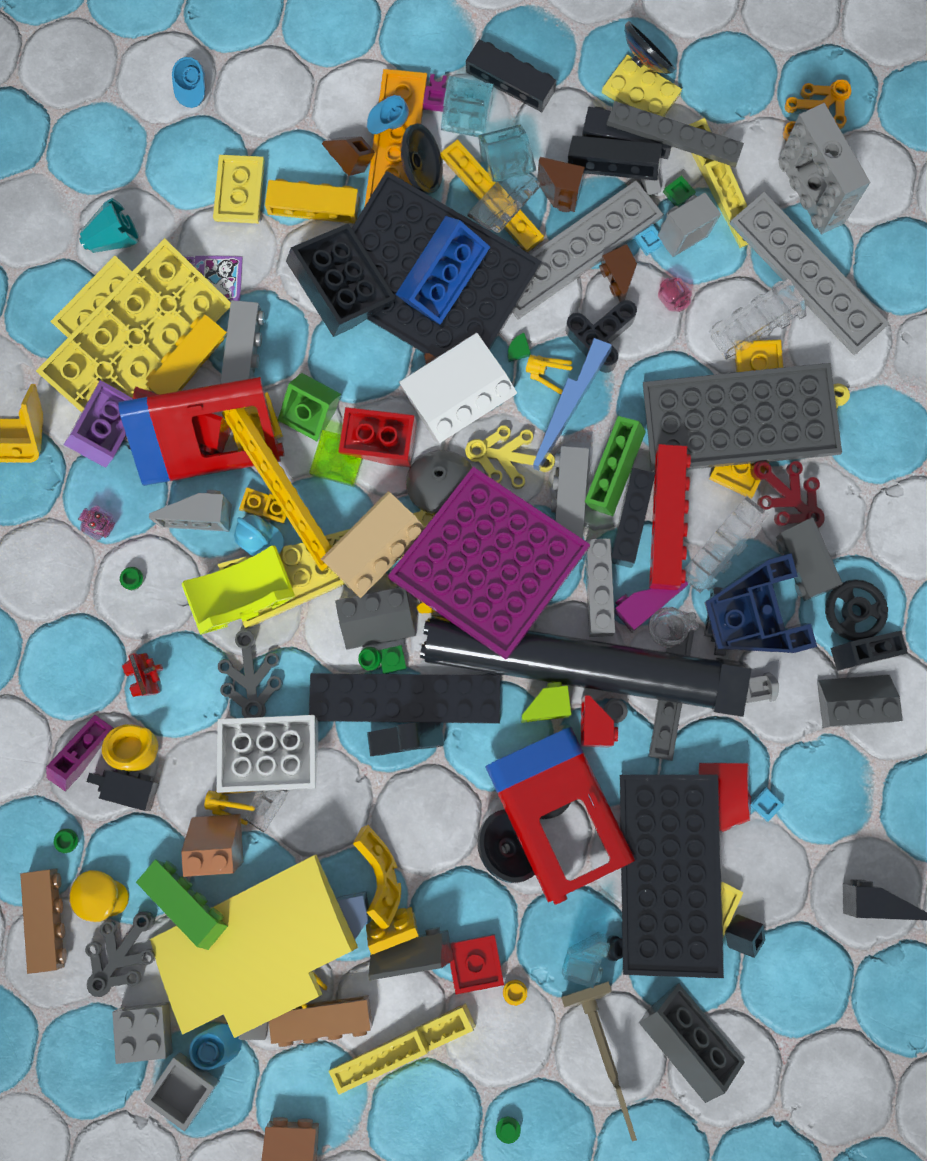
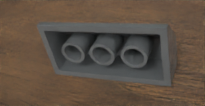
M679 983L652 1005L639 1021L643 1029L705 1103L725 1094L745 1063Z

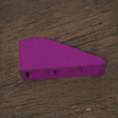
M685 581V584H681L678 590L648 589L635 592L629 597L625 594L615 602L617 607L614 613L633 632L685 589L688 583Z
M94 715L46 766V778L66 792L84 772L102 747L106 735L114 728Z

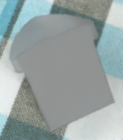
M768 672L764 673V676L750 678L746 703L768 699L770 702L775 701L779 693V683L775 676Z

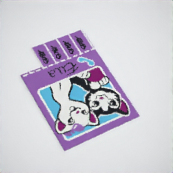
M182 255L229 301H240L242 256Z

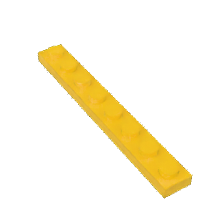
M237 408L223 411L221 414L321 572L328 569L329 567L321 558L332 546L310 514V510L298 495L296 488L286 476L284 469L277 462L272 450L267 446L259 430L251 421L246 409Z

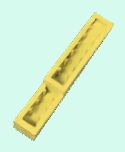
M705 118L689 124L690 126L711 132ZM691 153L739 248L749 245L729 224L734 217L747 207L730 165Z
M465 1003L330 1069L329 1074L338 1094H341L472 1032L476 1025Z

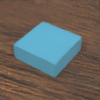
M654 224L634 238L646 256L663 246L662 241L658 237L659 231Z
M767 787L751 801V807L766 822H769L785 805Z

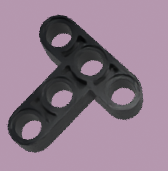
M623 300L594 325L583 314L573 313L567 319L566 335L587 357L591 346L586 341L594 340L595 338L611 344L613 340L633 324L637 313V306L630 300ZM628 311L631 316L624 317L620 312ZM577 323L580 324L582 328L579 330H575L571 327V325ZM605 325H610L614 328V330L608 332L604 330L603 327ZM613 345L608 355L613 361L611 363L604 362L600 369L601 372L609 373L616 367L618 352Z
M441 722L407 723L397 725L394 728L367 732L370 757L444 746Z

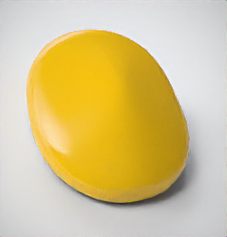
M133 724L121 725L112 729L104 738L102 756L106 763L115 769L125 771L143 770L149 767L156 759L159 748L158 741L153 732L148 728Z
M98 870L85 871L75 879L71 886V908L83 920L101 922L108 917L122 913L127 907L129 900L127 888L104 872Z

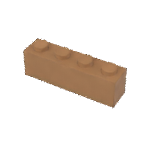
M57 868L20 873L27 974L55 971L64 968V963L67 961V952L63 948L62 938L65 936V926L61 923V913L63 912V901L59 898L61 876L57 872Z
M369 995L308 1003L305 1009L299 1006L269 1021L271 1044L278 1043L279 1047L293 1045V1041L303 1040V1043L317 1042L318 1038L328 1037V1040H336L342 1038L343 1034L352 1033L353 1037L364 1036L367 1034V1031H371L373 1026Z

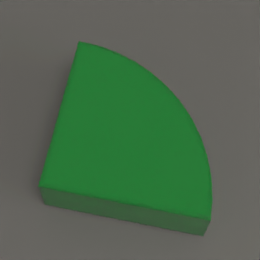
M525 333L518 335L512 340L508 349V362L530 357L531 353Z

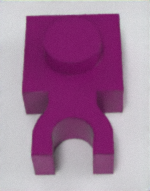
M430 74V86L425 88L424 110L445 112L448 88H446L447 76L443 75L442 81L437 82L435 81V74Z

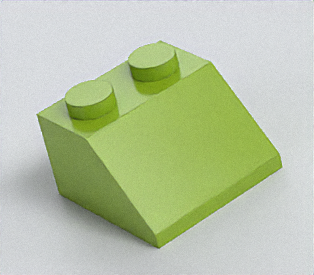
M562 682L548 683L546 688L542 689L520 718L521 723L569 718L571 716L568 686H562Z

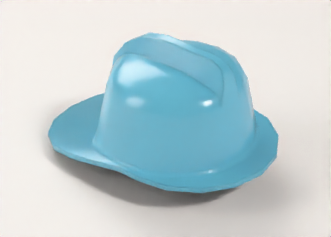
M257 515L237 518L238 523L234 539L239 547L251 556H255L268 547L275 545L280 554L284 546V539L282 533L276 527Z

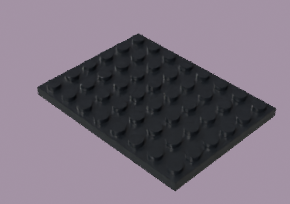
M388 171L383 175L352 227L396 297L393 303L366 320L423 354L430 353L435 357L442 355L475 333H478L490 350L542 265V261ZM445 216L463 222L486 242L490 249L440 325L408 305L396 293Z

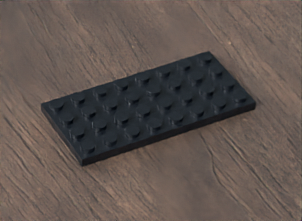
M620 775V827L635 858L634 862L621 868L623 975L724 978L719 775Z

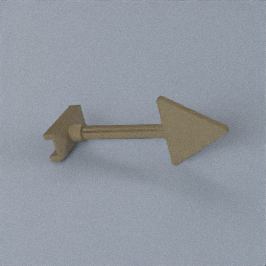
M608 981L563 996L561 999L564 1008L582 1005L584 1013L588 1014L608 1078L613 1084L633 1142L637 1138L621 1087L619 1086L618 1073L597 1012L599 1008L596 1000L612 992Z

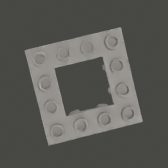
M825 103L799 114L778 159L779 166L789 177L791 188L798 193L802 207L810 214L812 225L822 235L845 224L871 182ZM826 153L832 154L833 157H829ZM808 185H812L816 189H811Z

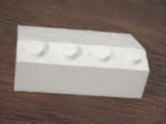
M478 333L471 335L399 381L433 440L438 443L443 442L517 394L507 374Z
M315 715L218 719L217 793L316 788L318 720Z

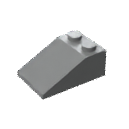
M207 490V493L195 494L149 513V518L160 528L229 532L232 504L220 491Z

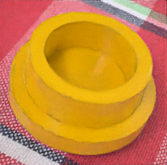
M510 980L503 988V997L510 1005H520L527 998V988L520 980Z

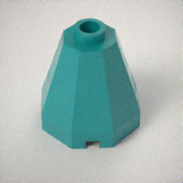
M111 198L104 202L80 231L81 237L79 240L84 249H89L91 252L96 253L127 248L138 243L139 235L129 215L125 216L121 212L125 209L115 199Z

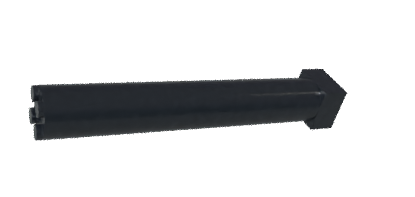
M432 615L431 618L425 621L423 634L427 635V641H424V644L421 646L420 658L425 659L427 663L551 683L562 682L563 685L711 708L715 713L744 717L752 670L745 662L716 658V660L530 630L509 658L505 660L445 617Z

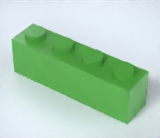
M621 416L617 417L585 499V503L593 511L614 516L646 430L639 421Z
M155 859L136 883L196 947L209 950L228 927L222 921L224 916L215 908L211 909L206 904L208 902L206 897L199 892L195 893L191 889L192 883L185 877H180L176 873L178 869L171 862L166 861L164 863Z

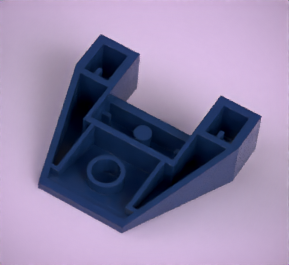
M792 553L760 561L704 602L717 649L797 653L817 647L811 623L784 627L773 583L798 577Z

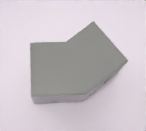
M659 178L657 181L640 179L644 191L649 196L661 192Z

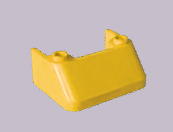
M36 384L30 385L19 410L20 419H0V462H35L41 453L43 411Z

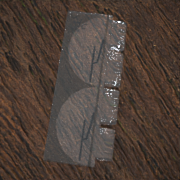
M513 164L468 212L467 216L488 230L492 229L494 232L500 233L541 185L535 180V177Z

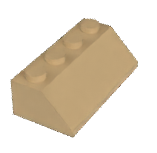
M388 491L321 560L349 589L361 598L407 552L425 527L412 512Z

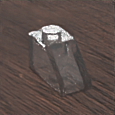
M289 790L256 791L251 802V806H254L255 810H248L244 820L264 833L285 801Z

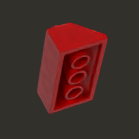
M135 386L133 399L159 394ZM213 413L193 416L192 422L201 451L209 455L223 453L232 431L225 419Z

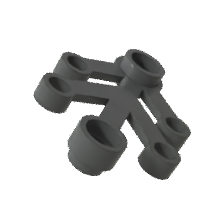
M241 630L235 636V643L238 647L242 648L245 676L233 667L232 662L226 659L218 663V670L223 674L229 675L246 688L247 699L236 692L235 686L231 683H224L220 688V692L224 697L231 698L242 707L244 718L264 717L266 713L265 703L275 691L282 688L283 682L277 676L270 677L267 681L268 686L258 697L256 688L271 668L279 665L280 658L275 653H268L265 656L264 663L255 673L252 655L255 636L248 630ZM245 636L250 637L248 644L242 643V639ZM275 656L276 662L269 664V657ZM223 663L229 664L227 671L222 670ZM274 679L279 681V685L276 688L271 686V682ZM231 686L232 692L226 695L224 692L225 687ZM253 706L258 707V713L252 715L250 712Z
M142 911L135 915L133 919L134 926L118 949L115 935L117 930L116 923L106 921L101 924L100 932L105 936L108 964L104 969L102 968L100 958L102 945L97 941H93L87 944L85 952L91 960L92 975L87 980V990L92 996L102 997L109 993L111 987L125 984L134 986L141 981V973L138 970H131L126 975L112 976V974L119 967L140 963L149 965L155 961V954L152 949H146L141 953L126 956L140 934L153 927L155 918L151 912ZM141 917L146 919L145 926L139 924ZM106 924H110L112 926V931L110 933H107L105 931ZM92 945L97 947L96 954L90 951ZM146 952L151 954L150 961L144 959ZM131 973L136 975V982L130 981L129 976ZM96 980H100L102 982L101 989L96 988Z

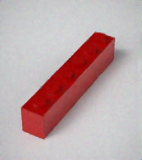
M658 444L656 449L649 588L678 590L681 584H685L686 570L682 569V560H686L687 546H683V537H687L688 523H684V514H688L689 500H685V491H689L690 477H686V468H690L691 454H687V446Z

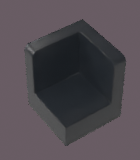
M738 914L735 915L725 931L727 946L730 949L753 958L756 957L766 940L762 923Z

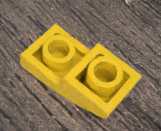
M246 487L239 507L240 511L284 524L286 515L272 494L267 495Z

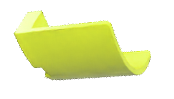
M275 545L231 567L182 582L184 593L200 635L227 628L230 622L241 618L243 622L259 616L260 610L270 607L274 609L295 597Z

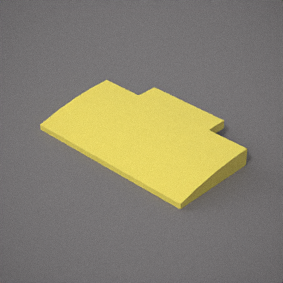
M165 238L133 271L114 255L50 321L67 339L36 372L80 412L84 409L100 380L133 398L135 386L151 391L145 385L148 382L146 377L153 369L157 371L162 366L160 362L167 352L173 353L178 347L175 345L177 340L183 334L186 336L192 330L190 326L197 317L202 318L204 315H207L216 323L230 308L231 302Z
M313 855L212 907L224 916L222 921L228 927L209 950L196 947L178 926L150 939L163 985L182 1035L224 1014L234 1038L321 996L322 992L312 971L358 948L317 855Z

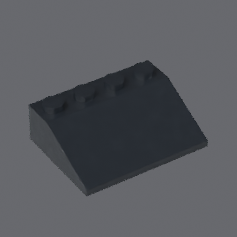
M349 223L295 245L289 251L286 263L333 337L354 328L396 300L393 292Z

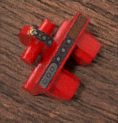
M133 653L129 655V660L122 665L124 674L127 676L134 675L137 682L130 685L132 696H150L160 693L157 682L160 681L158 673L164 670L162 664L155 665L153 658L149 659L147 653Z

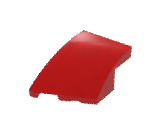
M699 763V775H719L720 831L724 832L731 829L734 825L750 821L751 795L748 790V763Z

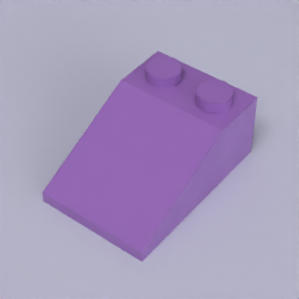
M100 380L63 445L106 468L114 458L126 435L118 404L121 401L132 400L133 398Z

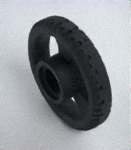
M848 580L831 591L826 600L825 614L828 624L836 634L847 640L856 641L874 637L882 630L888 618V604L883 593L873 584L863 580ZM858 588L867 591L874 597L876 602L871 605L866 598L855 597L853 589ZM837 598L845 602L841 610L842 616L845 619L842 623H839L835 616L834 607ZM853 605H857L860 607V616H857L853 613ZM869 616L877 619L871 629L859 633L855 631L856 623L867 619Z

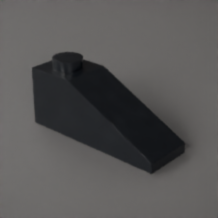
M901 631L856 640L830 648L837 671L908 653Z

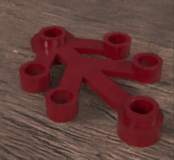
M758 461L751 466L750 472L755 480L765 479L784 497L771 498L768 495L762 496L757 500L759 509L768 510L777 507H794L801 513L789 515L785 511L779 512L774 516L776 525L785 526L790 523H801L810 519L812 513L816 515L815 523L817 527L820 528L823 525L825 516L823 511L817 507L816 490L820 487V482L817 478L810 477L804 481L803 487L807 491V505L801 500L799 474L802 473L803 466L800 462L794 461L787 465L786 471L789 474L790 489L771 472L772 468L768 462ZM792 465L797 467L796 473L792 471ZM761 466H764V467H765V469H766V473H765V474L761 473V471H760V467H761ZM809 481L814 483L813 489L809 487ZM763 499L768 501L767 507L762 504ZM780 515L785 517L784 523L780 521Z

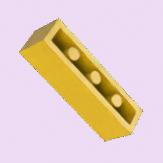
M284 179L268 180L265 207L268 215L355 224L360 197L358 189L351 186L334 187L326 183L315 185L306 181L295 183Z
M204 315L202 318L197 317L190 326L192 330L187 336L183 334L177 340L175 345L178 347L173 353L167 352L160 361L162 366L157 371L153 369L146 377L148 382L145 385L147 388L159 395L181 391L223 342L227 332L207 315Z

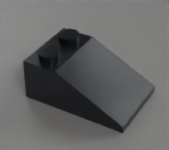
M851 879V884L843 883V914L856 918L927 921V912L881 887L873 886V881Z

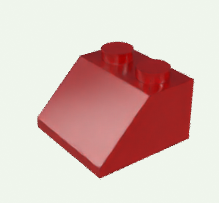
M585 695L581 699L580 746L604 748L614 746L615 741H618V727H614V720L591 696Z

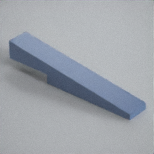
M594 338L578 380L567 379L533 463L535 470L539 471L610 354L612 344Z

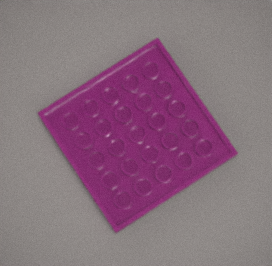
M472 467L389 573L388 578L507 660L588 551L590 544L475 467Z

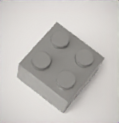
M706 193L698 197L694 195L683 206H675L668 211L666 220L661 224L662 228L658 237L671 256L675 257L707 238L721 213Z
M169 1002L120 1007L112 1012L116 1064L166 1059L173 1053Z
M179 1052L173 1057L144 1102L185 1132L220 1081L207 1071L196 1068L188 1057Z

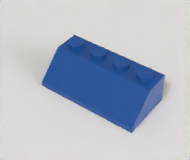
M445 216L396 295L408 305L441 325L490 249V246L463 222Z

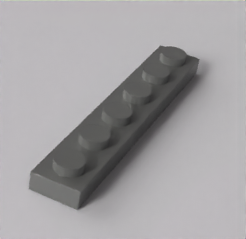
M617 101L614 102L607 121V126L736 167L744 145L743 142Z

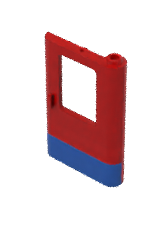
M261 377L126 400L118 404L120 417L143 486L254 467L244 449L207 456L203 455L192 422V417L197 415L255 406L258 410L267 446L272 450L277 462H281V457L285 456L283 444L278 443L275 438Z
M572 727L563 729L485 766L548 902L553 901L554 905L568 899L566 894L635 861ZM579 799L583 802L609 856V861L570 881L566 879L539 820L541 816Z

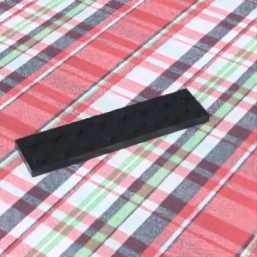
M310 673L309 715H315L318 722L500 724V675Z

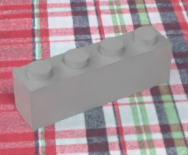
M231 300L220 384L256 378L254 376L255 368L259 367L257 348L262 344V333H259L260 325H263L265 320V313L257 302Z
M561 446L560 453H555L554 467L559 468L558 476L553 477V490H557L556 499L552 498L551 512L555 513L556 522L583 539L589 448Z
M586 539V542L590 544V548L585 553L589 637L613 636L615 634L611 541L610 539Z

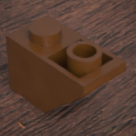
M362 136L339 137L325 140L322 143L324 148L348 176L364 173L375 153Z
M627 244L602 255L601 264L599 265L601 274L604 278L607 277L610 282L609 287L612 295L618 297L620 302L626 298L637 266V262Z

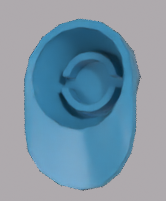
M180 58L172 69L174 95L183 106L195 108L202 103L205 97V72L203 66L194 58Z
M393 95L374 106L368 115V131L371 134H378L387 129L393 130L402 127L407 121L409 107L406 101L401 96Z
M228 1024L216 1025L201 1032L193 1039L189 1048L190 1060L200 1070L209 1071L230 1062L239 1054L242 1040L238 1039L239 1036L233 1037Z

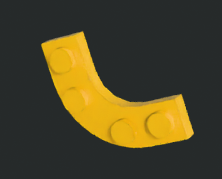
M366 825L361 827L353 845L368 860L374 870L377 889L366 913L383 930L390 926L401 899V883H397L394 869L398 867L390 850L372 828Z

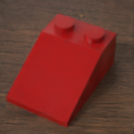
M345 407L338 452L386 465L410 468L417 427L415 415Z

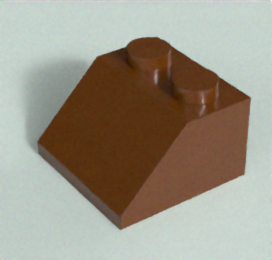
M544 157L539 158L537 183L554 208L562 212H575L582 186L584 167Z

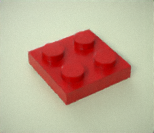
M495 934L451 943L454 960L450 962L456 995L504 985Z

